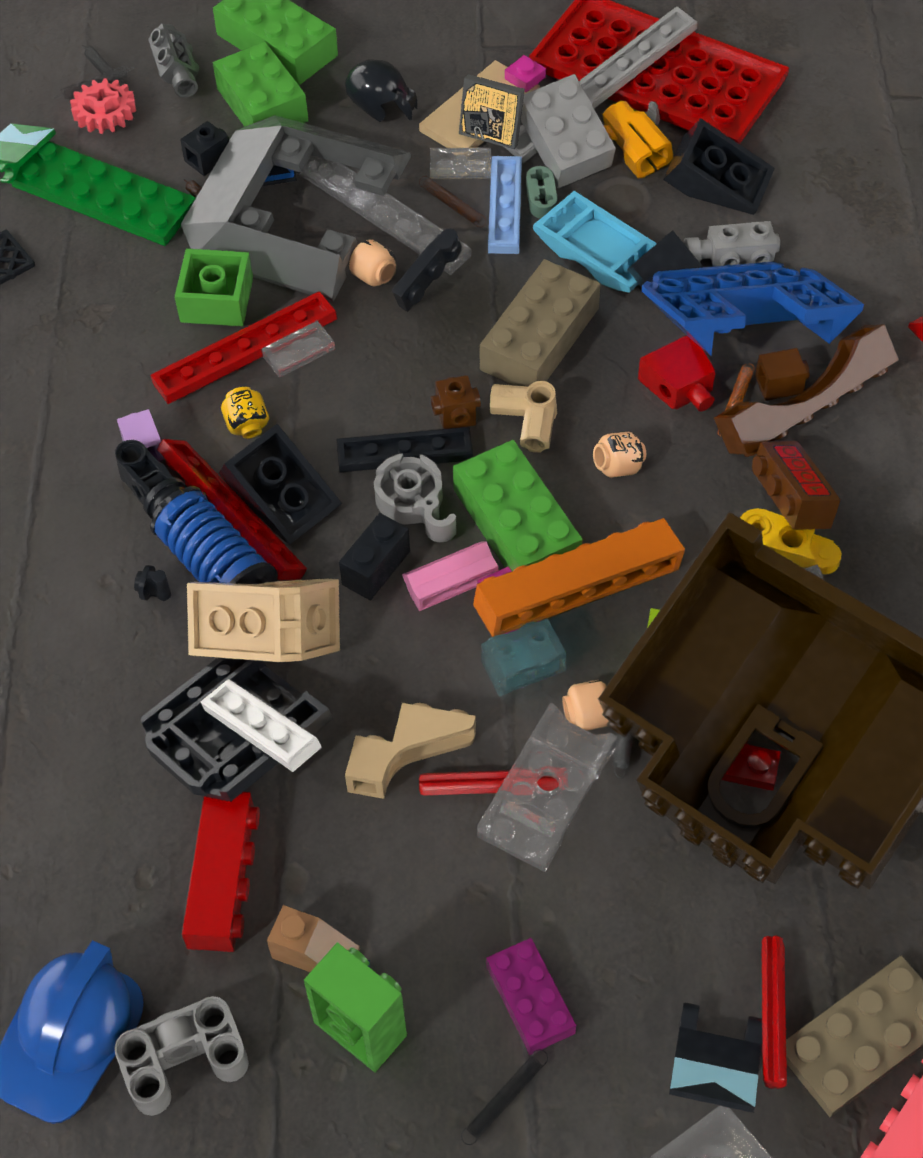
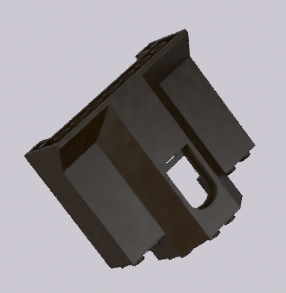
M729 512L599 696L598 700L603 709L602 715L609 720L607 726L623 737H626L628 733L640 740L638 746L653 756L636 780L642 792L640 796L646 800L644 805L661 817L667 816L681 829L680 835L692 844L699 847L703 842L714 851L712 856L725 866L732 868L736 864L755 880L761 883L767 880L776 884L802 845L806 848L803 853L817 864L824 866L828 862L840 870L838 876L846 883L857 889L862 884L870 890L923 810V638L763 545L761 530ZM774 729H777L778 731L793 739V742H790L786 738L776 733ZM756 730L800 759L768 807L761 813L746 814L728 805L721 796L719 787L722 778Z

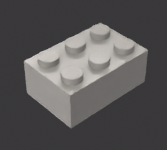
M575 74L524 94L521 122L545 166L553 172L557 188L612 166L616 147Z

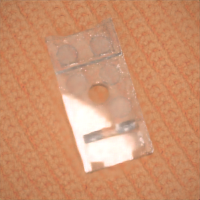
M550 703L477 825V837L546 872L562 844L564 834L595 779L599 778L613 754L617 736L612 733L594 735L570 723L558 707ZM551 776L558 781L559 785L554 790L546 791L538 786L537 781L541 777Z

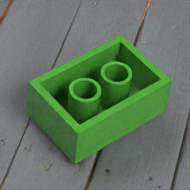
M266 42L213 62L217 90L244 127L274 115L301 123L308 121L306 94Z
M337 942L304 979L313 1021L376 1073L407 1036L403 999L400 992L402 988L390 975L382 973L379 976L369 968V961L357 949L351 947L347 950Z

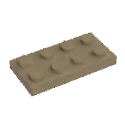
M901 955L786 1039V1061L788 1067L829 1117H832L923 1048V979Z

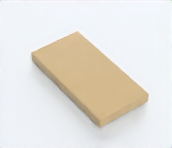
M496 60L477 75V77L515 86L505 80V69L508 67ZM535 85L528 92H524V94L540 88V85ZM462 87L419 123V131L461 157L466 158L484 141L459 134Z

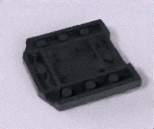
M218 657L141 717V722L145 729L146 747L151 757L193 794L231 802L279 762L207 713L201 704L204 698L229 679L312 735L331 721L333 717L329 708L307 691L301 694L270 670L264 661Z

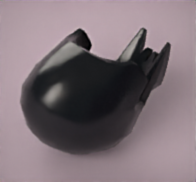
M368 59L350 70L345 81L346 93L353 103L372 118L381 122L386 116L382 104L394 101L406 117L412 120V110H414V107L417 109V96L414 90L407 87L396 67L384 60Z

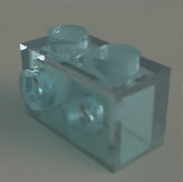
M547 618L539 622L526 623L520 629L505 635L492 636L481 644V662L498 696H502L564 672L566 651Z

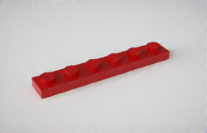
M318 291L151 374L152 383L166 403L170 404L337 320L336 311L321 292Z
M162 439L157 451L166 459L168 467L177 471L183 477L187 487H199L201 492L207 495L208 501L214 504L217 511L221 512L225 519L233 525V528L240 532L241 537L245 538L249 545L254 547L257 554L261 555L267 563L274 566L278 572V580H301L307 571L303 563L191 445L184 440Z

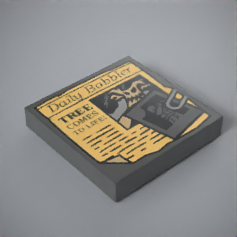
M468 74L464 78L459 134L515 149L519 141L525 89Z

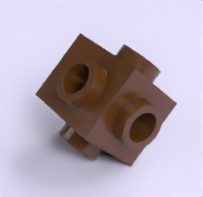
M468 375L435 381L436 395L431 396V405L434 416L439 415L442 428L475 426L476 408L481 407L479 391L477 387H471Z

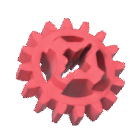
M104 78L102 83L92 80V86L88 87L83 84L81 86L82 92L75 91L73 93L75 99L70 100L74 121L78 122L80 128L87 126V130L90 133L95 128L99 129L100 134H103L105 129L115 132V126L117 125L124 128L126 127L125 120H133L132 113L136 112L133 91H129L127 84L120 86L119 80L113 81L112 84L108 83L107 78Z

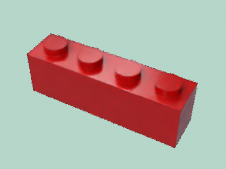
M242 792L231 802L204 796L182 930V937L187 949L234 952L236 938L242 939L245 920L244 915L240 914L241 902L248 901L250 880L245 878L247 865H253L255 844L250 842L251 832L258 829L260 809L259 807H254L251 792Z

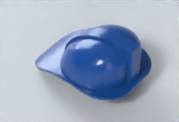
M92 940L84 953L75 952L61 955L47 963L32 979L0 1044V1098L3 1101L52 1124L70 1119L84 1106L98 1081L116 1056L115 1044L117 1039L127 1030L136 1028L143 1013V996L140 987L131 977L113 967L109 947Z

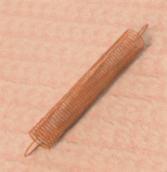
M742 366L726 410L737 401L743 402L753 375V371L750 372L749 377L745 375L749 369L742 373V369L746 370L748 367L744 368Z

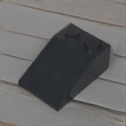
M700 118L682 137L663 180L688 197L754 215L758 210L775 168Z
M278 424L274 425L224 463L219 472L225 482L247 506L288 545H291L342 504Z

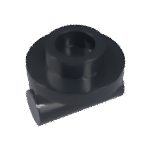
M146 565L143 571H138L135 577L134 590L138 592L141 600L147 601L151 596L158 597L161 601H166L171 597V591L164 571L155 570V567L151 565Z

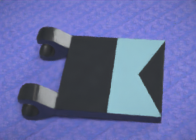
M685 1002L680 1018L669 1095L754 1113L762 1045V1018L748 1017L744 1040L696 1030L700 1006Z

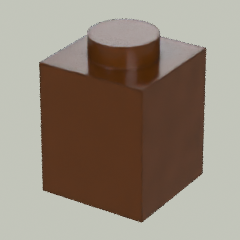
M797 348L759 355L755 377L765 401L803 393L805 382L810 376L807 361L802 360Z

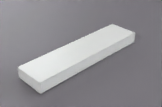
M229 679L201 701L207 713L292 772L322 748L315 736Z

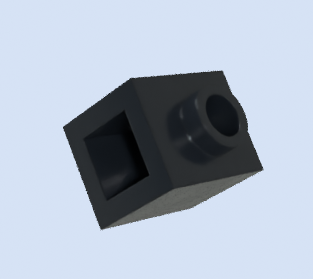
M206 121L180 139L184 162L203 176L207 175L213 170L229 142L228 135L223 129L217 128Z

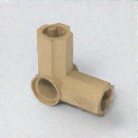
M536 381L528 387L494 384L490 394V413L524 416L520 445L530 452L541 453L550 447L553 422L557 415L555 388L546 381Z

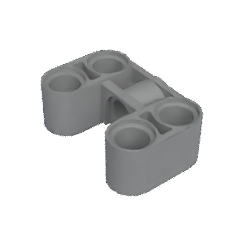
M214 996L204 998L182 1009L167 1012L151 1022L127 1030L120 1035L115 1044V1055L128 1092L138 1110L150 1116L160 1114L166 1110L171 1101V1090L164 1070L206 1053L216 1077L225 1082H233L244 1076L249 1065L245 1047L229 1006L223 999ZM213 1015L224 1017L223 1021L216 1027L205 1026L207 1019ZM138 1047L146 1048L144 1055L138 1060L127 1059L128 1054L133 1049ZM227 1051L238 1053L235 1061L230 1064H220L218 1062L220 1056ZM147 1085H159V1090L154 1096L150 1098L140 1097L141 1091Z

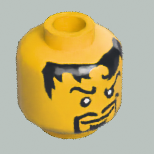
M238 387L229 391L225 396L226 399L222 402L221 411L230 433L242 435L245 439L260 435L262 428L269 421V414L261 394L258 391L251 390L250 387Z

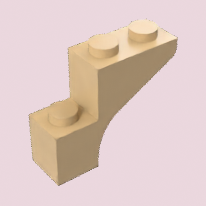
M402 703L393 742L376 735H369L367 737L355 736L345 773L347 792L384 799L392 777L405 765L472 745L476 735V716L469 715L467 712L459 709L446 711L432 708L424 703H415L413 705Z

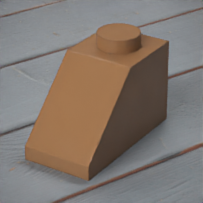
M284 905L267 939L272 959L308 972L314 969L337 942L347 950L351 947L358 951L360 950V946L322 919Z

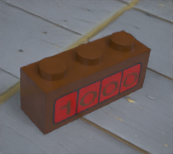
M760 442L757 456L753 458L752 471L792 529H831L841 499L799 442Z

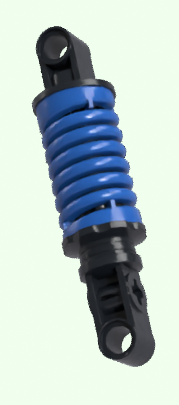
M126 440L116 447L115 457L120 478L144 505L145 513L152 519L150 524L151 532L157 535L169 547L170 551L177 556L178 560L185 565L186 569L192 573L197 581L254 585L278 581V572L274 566L267 563L261 555L257 554L254 547L250 546L248 541L241 537L240 532L233 528V525L225 519V516L217 511L216 506L208 501L207 495L201 492L199 487H187L181 479L173 478L164 464L159 462L140 441Z

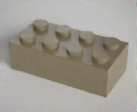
M544 259L479 345L480 370L514 386L528 387L536 381L547 382L599 309L601 283Z

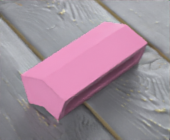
M481 541L406 572L402 576L419 611H422L476 588L477 580L498 571V564L490 552L487 541Z

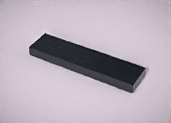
M470 427L336 439L339 473L374 470L386 459L402 453L403 457L419 459L420 455H424L435 462V464L461 462L473 458Z

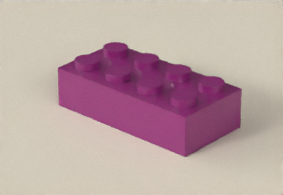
M532 938L486 957L487 970L529 1055L538 1049L542 1050L575 1034L576 1024Z

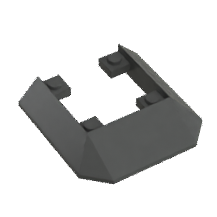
M274 115L234 132L183 219L181 226L191 249L249 252L253 278L309 295L320 291L326 300L334 302L347 278L345 268L350 261L352 252L358 246L356 237L327 229L316 248L268 233L274 222L272 213L250 207L274 165L302 172L310 156L360 169L354 179L356 188L384 196L393 178L399 180L411 158V153Z

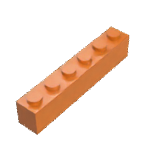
M664 518L654 522H644L636 528L623 533H613L606 539L591 544L584 543L572 551L560 555H550L538 563L529 566H519L512 572L504 575L488 577L477 584L473 605L494 638L679 570L685 548Z

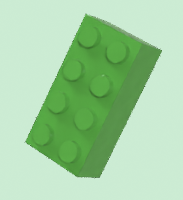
M223 0L213 7L218 36L240 50L266 42L298 85L302 84L338 56L336 28L290 0Z
M514 440L453 466L455 493L505 568L509 566L511 571L519 566H529L545 560L550 555H560L582 545L581 536Z

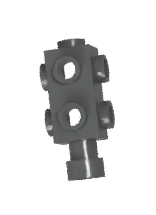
M161 23L158 28L152 31L148 39L159 75L165 82L173 84L175 93L178 96L190 97L198 89L195 77L199 72V64L193 60V46L187 42L185 34L177 31L173 25Z

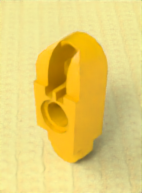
M750 509L740 517L762 531L763 545L809 572L822 576L823 574L835 572L839 567L842 556L840 548L833 540L814 534L815 529L793 530L784 516L766 509Z

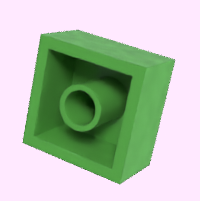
M186 248L175 293V301L181 323L228 326L244 325L253 282L249 252Z

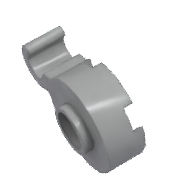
M402 453L386 459L377 468L374 480L375 501L382 514L401 524L424 523L426 535L436 542H447L456 535L455 514H449L446 519L439 520V507L443 499L441 471L435 462L424 455H420L419 459L403 457Z

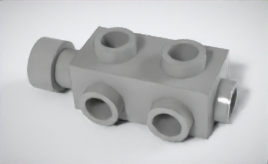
M771 221L709 226L706 240L692 237L684 238L683 241L699 262L701 259L710 258L712 267L773 262L775 254L780 251V237L778 233H774Z

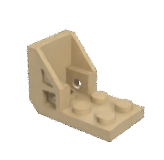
M339 579L275 581L257 585L215 582L187 583L189 655L291 662L303 661L340 651Z

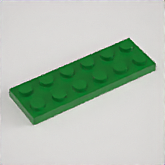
M50 141L44 144L19 168L16 179L11 183L12 187L163 246H166L180 229L183 219L196 197Z

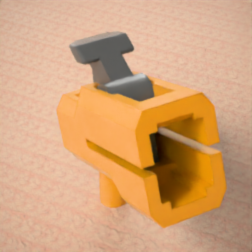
M619 101L609 106L602 114L604 128L609 137L615 140L623 150L625 164L637 178H644L655 172L654 167L646 158L651 161L657 170L669 164L673 159L672 144L657 127L660 122L658 105L655 102H649L648 111L642 112L634 111L626 101Z

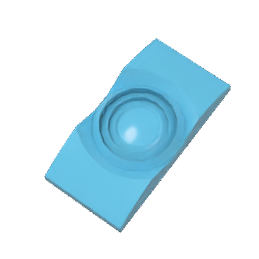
M573 191L533 225V230L560 258L578 262L602 285L628 293L639 283L627 269L657 244L576 191Z

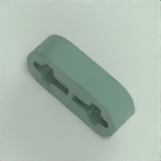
M535 166L529 169L526 174L529 209L533 216L541 219L557 205L554 175L549 168L544 166ZM538 180H542L544 185L538 186ZM545 198V205L541 204L540 199Z

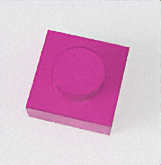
M525 55L505 69V80L519 88L525 89L524 92H528L546 78V68Z

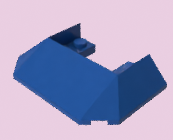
M776 262L658 271L653 275V282L646 281L642 285L641 291L684 334L710 356L712 355L714 332L729 333L731 329L745 328V325L798 320L830 344L863 311L864 307L862 302L817 271L801 268L799 273L794 269L783 268L784 264Z

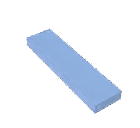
M492 156L488 253L519 254L522 157Z

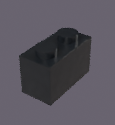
M379 513L339 561L342 585L371 601L410 553L409 528Z

